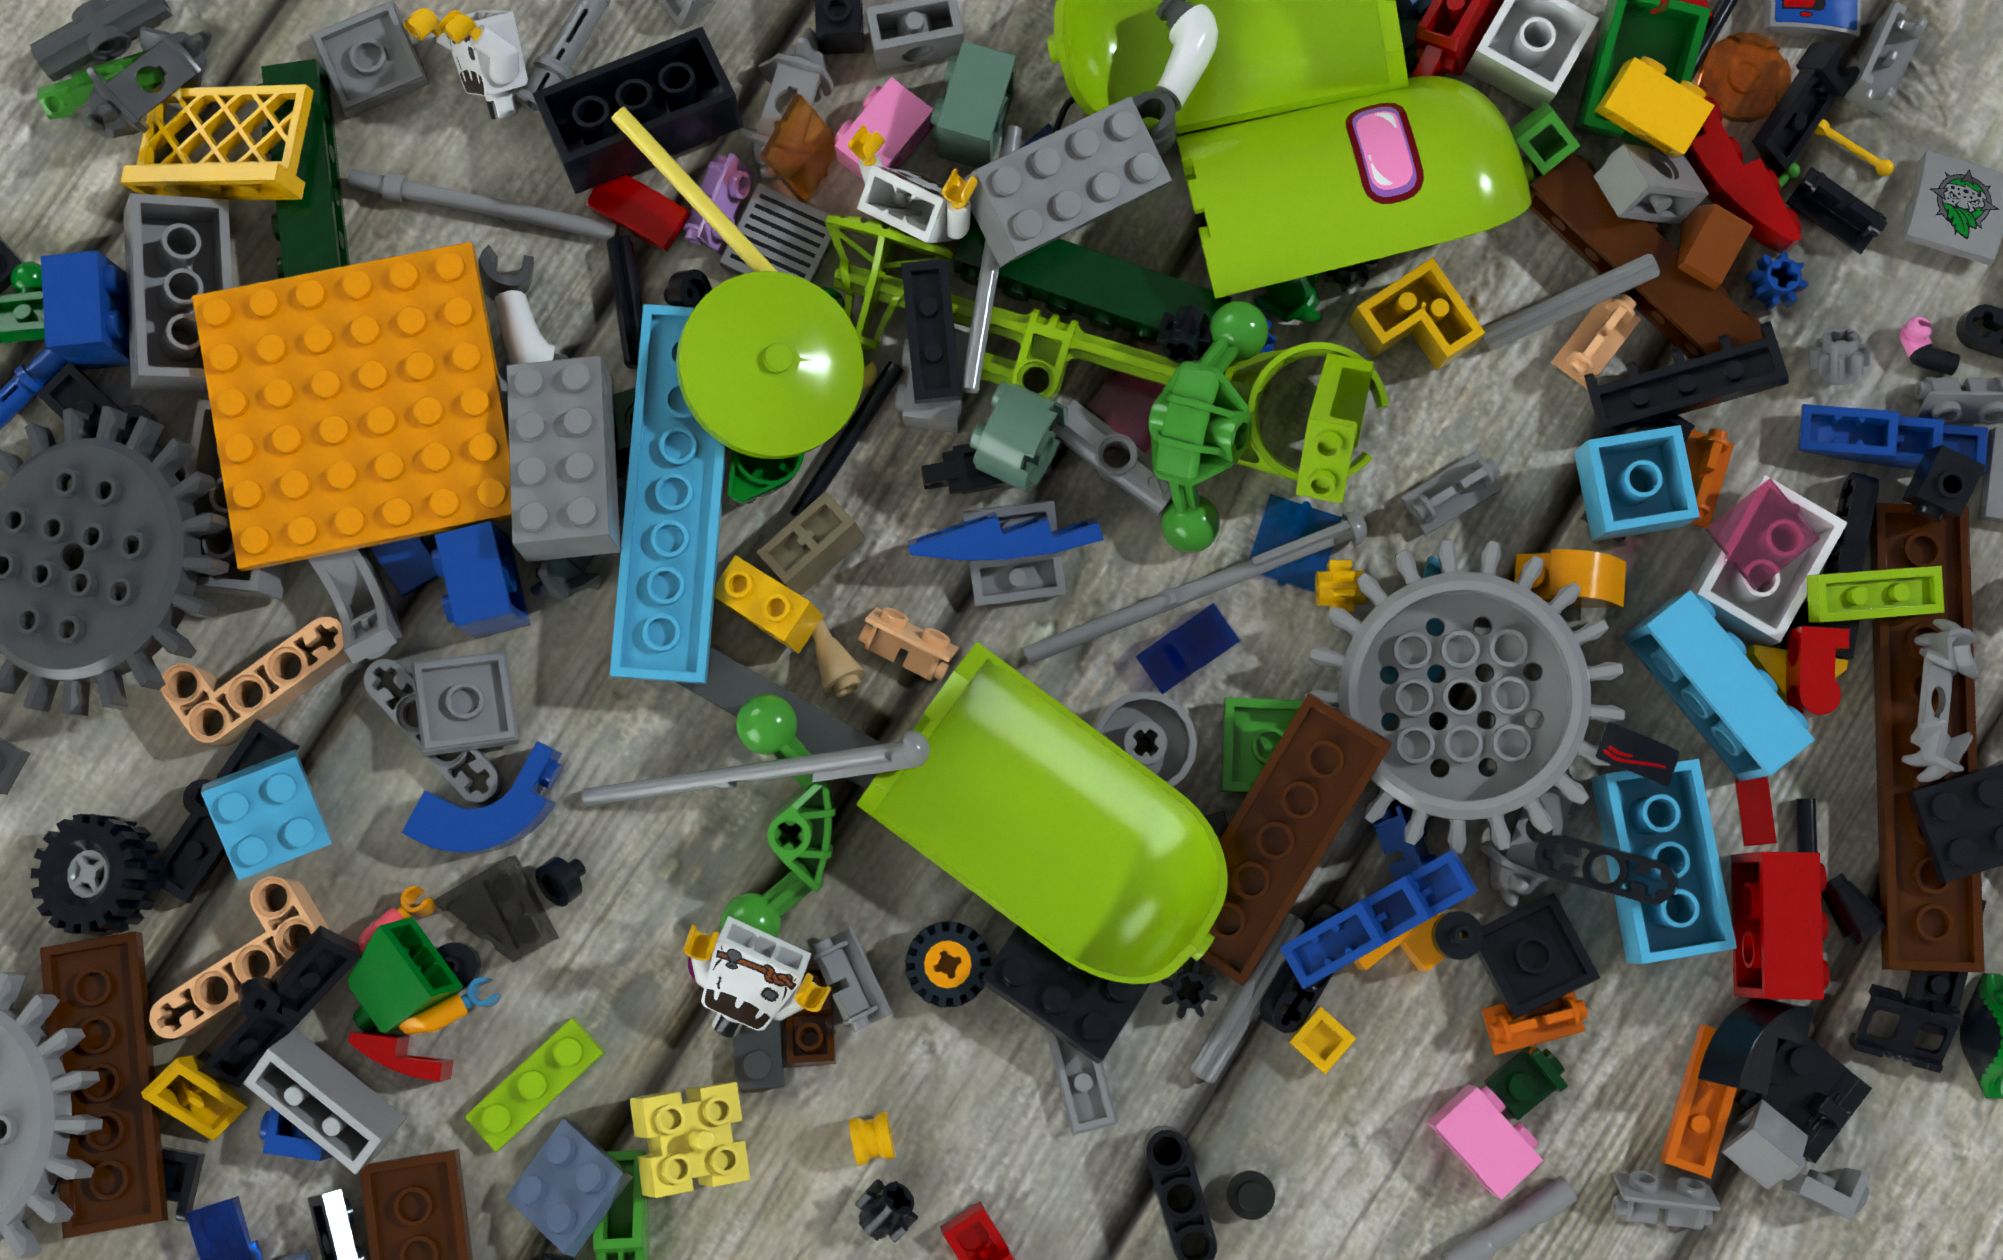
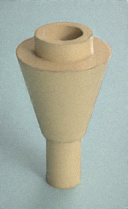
M822 618L811 637L816 645L815 652L825 694L835 693L837 697H843L853 693L861 686L860 680L865 676L866 671L839 641L832 637Z

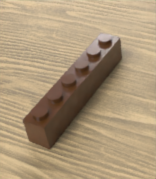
M1571 153L1544 176L1542 174L1529 187L1532 200L1529 209L1599 275L1646 254L1654 256L1660 269L1659 276L1620 293V295L1625 294L1631 297L1636 302L1635 309L1677 348L1681 347L1683 354L1689 360L1721 351L1718 336L1724 334L1729 335L1732 347L1763 339L1760 321L1751 313L1741 311L1729 299V294L1722 285L1714 290L1677 268L1679 248L1675 249L1662 236V231L1655 222L1620 218L1617 216L1593 177L1596 174L1594 166L1585 157Z

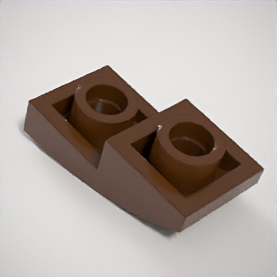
M808 964L803 979L807 973H810L814 976L812 982L820 987H827L818 964ZM832 989L820 1011L812 1012L803 1009L786 1018L787 1064L789 1067L836 1064Z

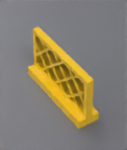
M306 84L180 88L148 113L146 124L149 129L143 133L136 165H124L120 182L138 194L226 199L228 201L302 200L305 182L297 177L296 174L314 90ZM153 89V93H156L161 89ZM287 100H295L293 111L280 122L274 112ZM249 101H256L260 107L241 122L236 113ZM211 102H218L221 108L203 123L198 114ZM180 103L183 109L166 124L164 117L167 104ZM268 118L274 128L256 143L250 134ZM230 119L235 129L218 144L212 135ZM192 120L197 130L180 145L175 135ZM283 139L286 144L282 161H269L265 154ZM244 140L250 150L237 162H230L226 155ZM206 141L212 150L198 163H193L188 156ZM168 142L174 151L161 163H154L157 151Z

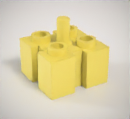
M718 1082L685 1088L687 1096L685 1101H682L681 1092L668 1091L630 1098L634 1136L647 1138L649 1154L637 1156L643 1196L659 1198L694 1191L692 1178H698L699 1185L710 1187L750 1180L745 1140L733 1139L731 1123L742 1121L737 1082Z

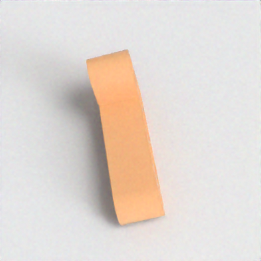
M319 617L313 620L223 686H221L210 671L187 663H177L163 673L162 677L166 685L161 688V692L190 735L196 740L216 746H229L244 737L256 719L265 722L350 660L344 651L341 621L332 617ZM330 632L337 634L333 638L336 644L333 649L326 647L330 643V639L327 636ZM307 648H313L315 649V651L311 653L307 650ZM299 657L301 660L300 673L295 678L288 679L285 674L286 665L292 658ZM194 675L197 680L196 690L191 696L185 698L182 686L188 677ZM259 684L263 690V696L261 701L251 708L247 702V694L253 686ZM220 712L223 716V727L217 734L211 735L209 731L210 718Z
M268 876L259 880L254 885L250 894V903L266 932L160 998L153 1005L149 1017L151 1028L157 1035L163 1038L174 1039L193 1036L240 1007L238 990L241 985L249 979L261 977L254 969V960L261 951L270 960V968L263 977L271 978L298 949L294 940L296 931L301 926H306L311 934L320 925L329 929L305 887L298 880L290 877ZM281 885L287 893V901L285 906L277 911L272 906L271 894L277 886ZM220 977L228 985V995L222 1003L213 994V986ZM197 1005L199 1009L188 1011L179 1018L180 1024L175 1023L174 1018L179 1015L178 1008Z

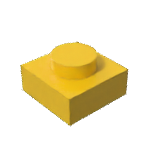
M1317 1006L1304 1024L1295 1031L1287 1042L1326 1075L1357 1038L1321 1006Z

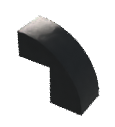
M1755 999L1742 1004L1725 1018L1714 1033L1705 1052L1698 1079L1768 1095L1778 1040L1807 1045L1813 1008L1770 999Z

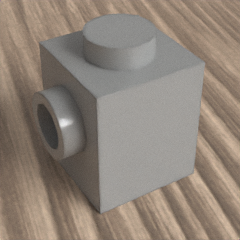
M1762 1099L1731 1123L1722 1153L1738 1165L1746 1175L1753 1177L1768 1190L1784 1178L1787 1181L1792 1180L1803 1169L1806 1162L1803 1154L1808 1135Z

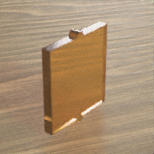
M795 94L780 121H775V130L761 152L760 158L799 201L808 204L822 178L828 176L827 169L836 155L834 147L836 135L802 95Z

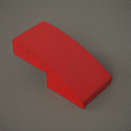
M626 174L595 186L585 202V205L592 212L627 228L635 237L668 252L691 216V213L682 206Z
M363 1030L349 1033L348 1043L371 1060L388 1069L415 1078L436 1082L451 1079L454 1060L407 1055L409 1035L366 1032Z
M981 1201L940 1226L943 1236L958 1260H1016Z

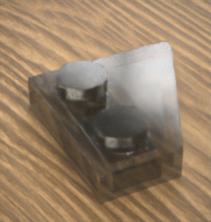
M516 855L503 859L433 900L436 907L443 912L449 911L468 925L466 929L480 939L489 940L494 945L496 951L513 963L521 961L559 939Z

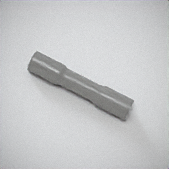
M1559 1176L1527 1197L1523 1204L1484 1230L1473 1233L1443 1253L1442 1257L1444 1260H1489L1499 1249L1535 1225L1545 1223L1578 1201L1577 1196L1562 1176Z

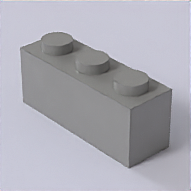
M297 1029L269 1047L243 1083L354 1174L359 1173L383 1151L406 1120L404 1115Z

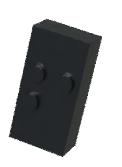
M703 27L691 30L532 93L575 194L652 164L611 120V117L623 106L627 108L670 156L744 127L735 92Z

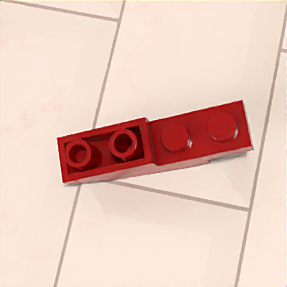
M1706 94L1704 99L1715 106L1684 155L1708 191L1707 198L1713 204H1718L1751 224L1753 228L1749 236L1779 254L1783 251H1791L1802 239L1800 234L1801 223L1795 211L1791 208L1787 209L1779 194L1780 183L1772 169H1766L1761 158L1743 165V153L1738 141L1734 137L1728 136L1721 123L1723 117L1719 104L1713 97L1708 98Z

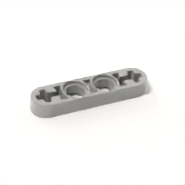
M386 658L376 660L365 671L363 678L364 687L369 695L422 752L419 727L415 728L409 725L406 718L407 709L416 702L415 690L399 699L393 691L387 688L380 690L378 688L382 683L379 674L383 670L388 673L396 671L397 675L394 676L393 681L401 691L408 693L411 687L414 689L413 675L405 666L397 661ZM399 700V702L396 704V706H395V708H394V707L392 706V703H394V702H396V701ZM481 749L461 751L456 759L448 762L440 759L438 755L426 756L454 789L467 801L479 804L490 803L502 791V775ZM472 754L476 757V760L469 762L468 765L478 774L484 775L488 772L490 775L486 780V784L489 787L486 793L479 790L471 792L470 788L473 786L474 781L465 771L460 770L457 776L453 774L454 770L459 769L468 762Z

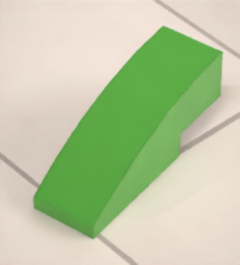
M609 1151L607 1153L627 1170L633 1178L593 1232V1250L596 1253V1260H650L648 1196L642 1195L637 1156L646 1155L645 1151Z

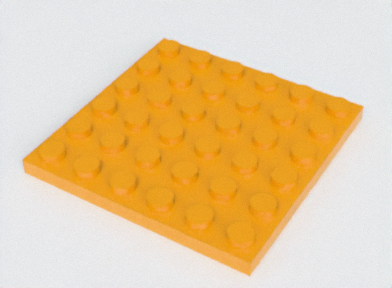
M472 242L192 296L237 569L245 572L456 530L488 521L496 522L512 518L509 430L476 250Z

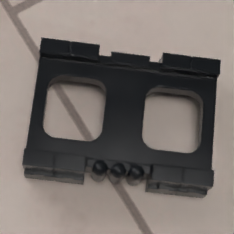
M1871 984L1869 989L1871 998L1856 1033L1851 1032L1848 1039L1850 1045L1859 1052L1883 1057L1884 1054L1887 1058L1893 1056L1895 1060L1910 1061L1912 1066L1941 1073L1943 1069L1942 1062L1955 1032L1964 1021L1959 1007L1930 999L1928 1005H1925L1923 1001L1908 997L1902 999V994L1898 990ZM1878 1010L1900 1016L1894 1033L1888 1038L1867 1033L1871 1018ZM1924 1023H1932L1947 1028L1942 1042L1936 1050H1928L1913 1045L1918 1030Z

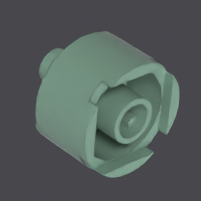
M1003 381L993 396L991 407L994 410L988 422L980 421L972 434L969 446L976 449L973 458L976 469L1028 493L1031 491L1030 482L1035 485L1039 483L1056 453L1060 440L1055 439L1054 431L1056 425L1065 428L1068 408L1018 384L1010 385Z

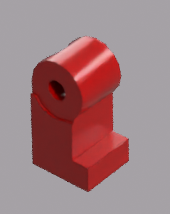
M1800 626L1787 631V704L1797 709L1805 718L1829 714L1840 704L1841 689L1835 680L1836 652L1849 648L1850 629Z

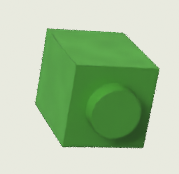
M1547 101L1511 128L1516 142L1543 176L1581 146Z

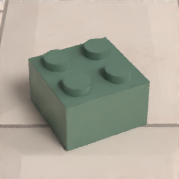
M967 41L962 42L958 56L950 55L944 75V82H948L945 98L937 97L931 116V124L934 125L932 140L938 143L939 158L974 168H980L994 161L1015 92L1016 55Z

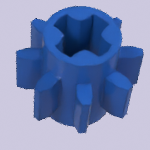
M1783 251L1775 261H1772L1767 254L1763 255L1756 261L1758 269L1752 270L1745 277V280L1752 283L1753 293L1749 296L1750 300L1757 298L1759 301L1766 303V311L1773 309L1779 301L1786 308H1789L1798 301L1795 293L1801 292L1808 286V282L1801 280V269L1804 267V263H1796L1788 259L1787 251Z

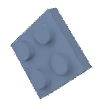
M563 1118L505 1198L564 1255L575 1258L633 1176L574 1122Z

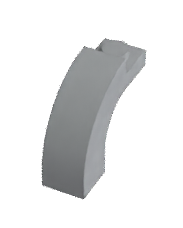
M366 548L308 559L335 605L342 625L344 651L353 664L366 658L372 660L381 657L390 650L392 645L397 643L398 639L404 637L395 606Z

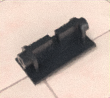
M1813 167L1808 170L1786 201L1787 205L1860 255L1873 237L1879 236L1887 225L1885 221L1887 218L1883 216V213L1877 212L1826 177L1825 173H1820Z

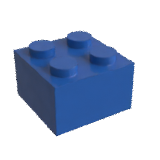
M99 251L41 256L45 347L81 370L130 366L126 272Z
M491 521L435 535L438 549L432 550V561L438 577H444L448 594L442 596V605L449 623L454 622L455 627L476 639L531 625L510 536Z

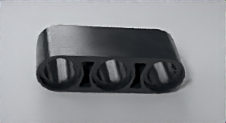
M1167 1125L1157 1126L1145 1136L1143 1151L1171 1248L1178 1260H1214L1217 1253V1240L1189 1145L1184 1136L1175 1128ZM1162 1137H1172L1178 1142V1153L1174 1159L1168 1162L1159 1161L1153 1155L1154 1145ZM1177 1184H1185L1192 1190L1191 1202L1186 1207L1179 1209L1168 1205L1167 1195L1169 1190ZM1190 1232H1200L1206 1237V1245L1203 1251L1193 1256L1184 1254L1181 1251L1182 1239Z

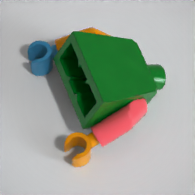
M409 886L404 889L400 898L401 906L398 909L391 907L363 930L359 936L358 944L362 957L355 963L356 965L348 977V987L361 1004L354 1012L353 1020L363 1031L374 1032L379 1029V1031L387 1034L401 1029L408 1035L435 1032L468 1015V1008L474 1005L491 1007L497 1004L501 998V994L498 993L484 1001L479 998L480 987L493 981V979L485 977L474 979L470 983L467 993L460 997L458 992L463 988V985L415 919L410 917L414 915L418 918H425L436 909V901L432 898H426L419 906L414 907L416 899L425 892L419 886Z

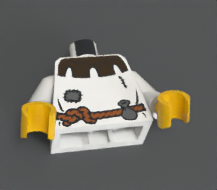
M421 8L407 18L403 26L413 37L423 41L432 32L437 36L436 42L452 52L464 90L467 94L485 96L491 119H501L518 113L511 89L527 85L528 78L513 11L480 10L469 14H462L458 10H452L439 22V19L431 10Z
M862 125L848 143L849 149L860 158L859 167L865 184L857 209L926 243L946 242L963 238L970 228L971 205L969 199L978 185L977 179L971 176L966 181L958 175L957 169H953L945 185H942L915 172L883 167L881 158L876 153L885 143V140L877 131H874L871 135L866 126Z
M730 916L727 917L721 933L713 931L712 935L699 932L696 929V925H691L683 950L686 955L691 957L697 984L704 988L701 1003L704 1007L717 1012L712 1026L720 1035L733 1038L739 1034L743 1025L761 1031L765 1030L772 1019L781 1021L803 1009L812 1012L821 1010L832 987L828 985L827 987L818 986L812 982L814 976L810 973H807L803 979L811 953Z

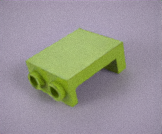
M1327 353L1308 417L1295 495L1334 503L1343 502L1353 447L1357 448L1360 439L1374 365L1373 361Z

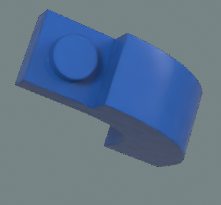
M537 741L511 789L497 802L486 807L466 809L437 793L424 790L401 833L429 847L458 853H486L513 845L541 825L556 805L555 802L540 794L544 787L550 789L557 780L562 769V764L558 762L562 753Z

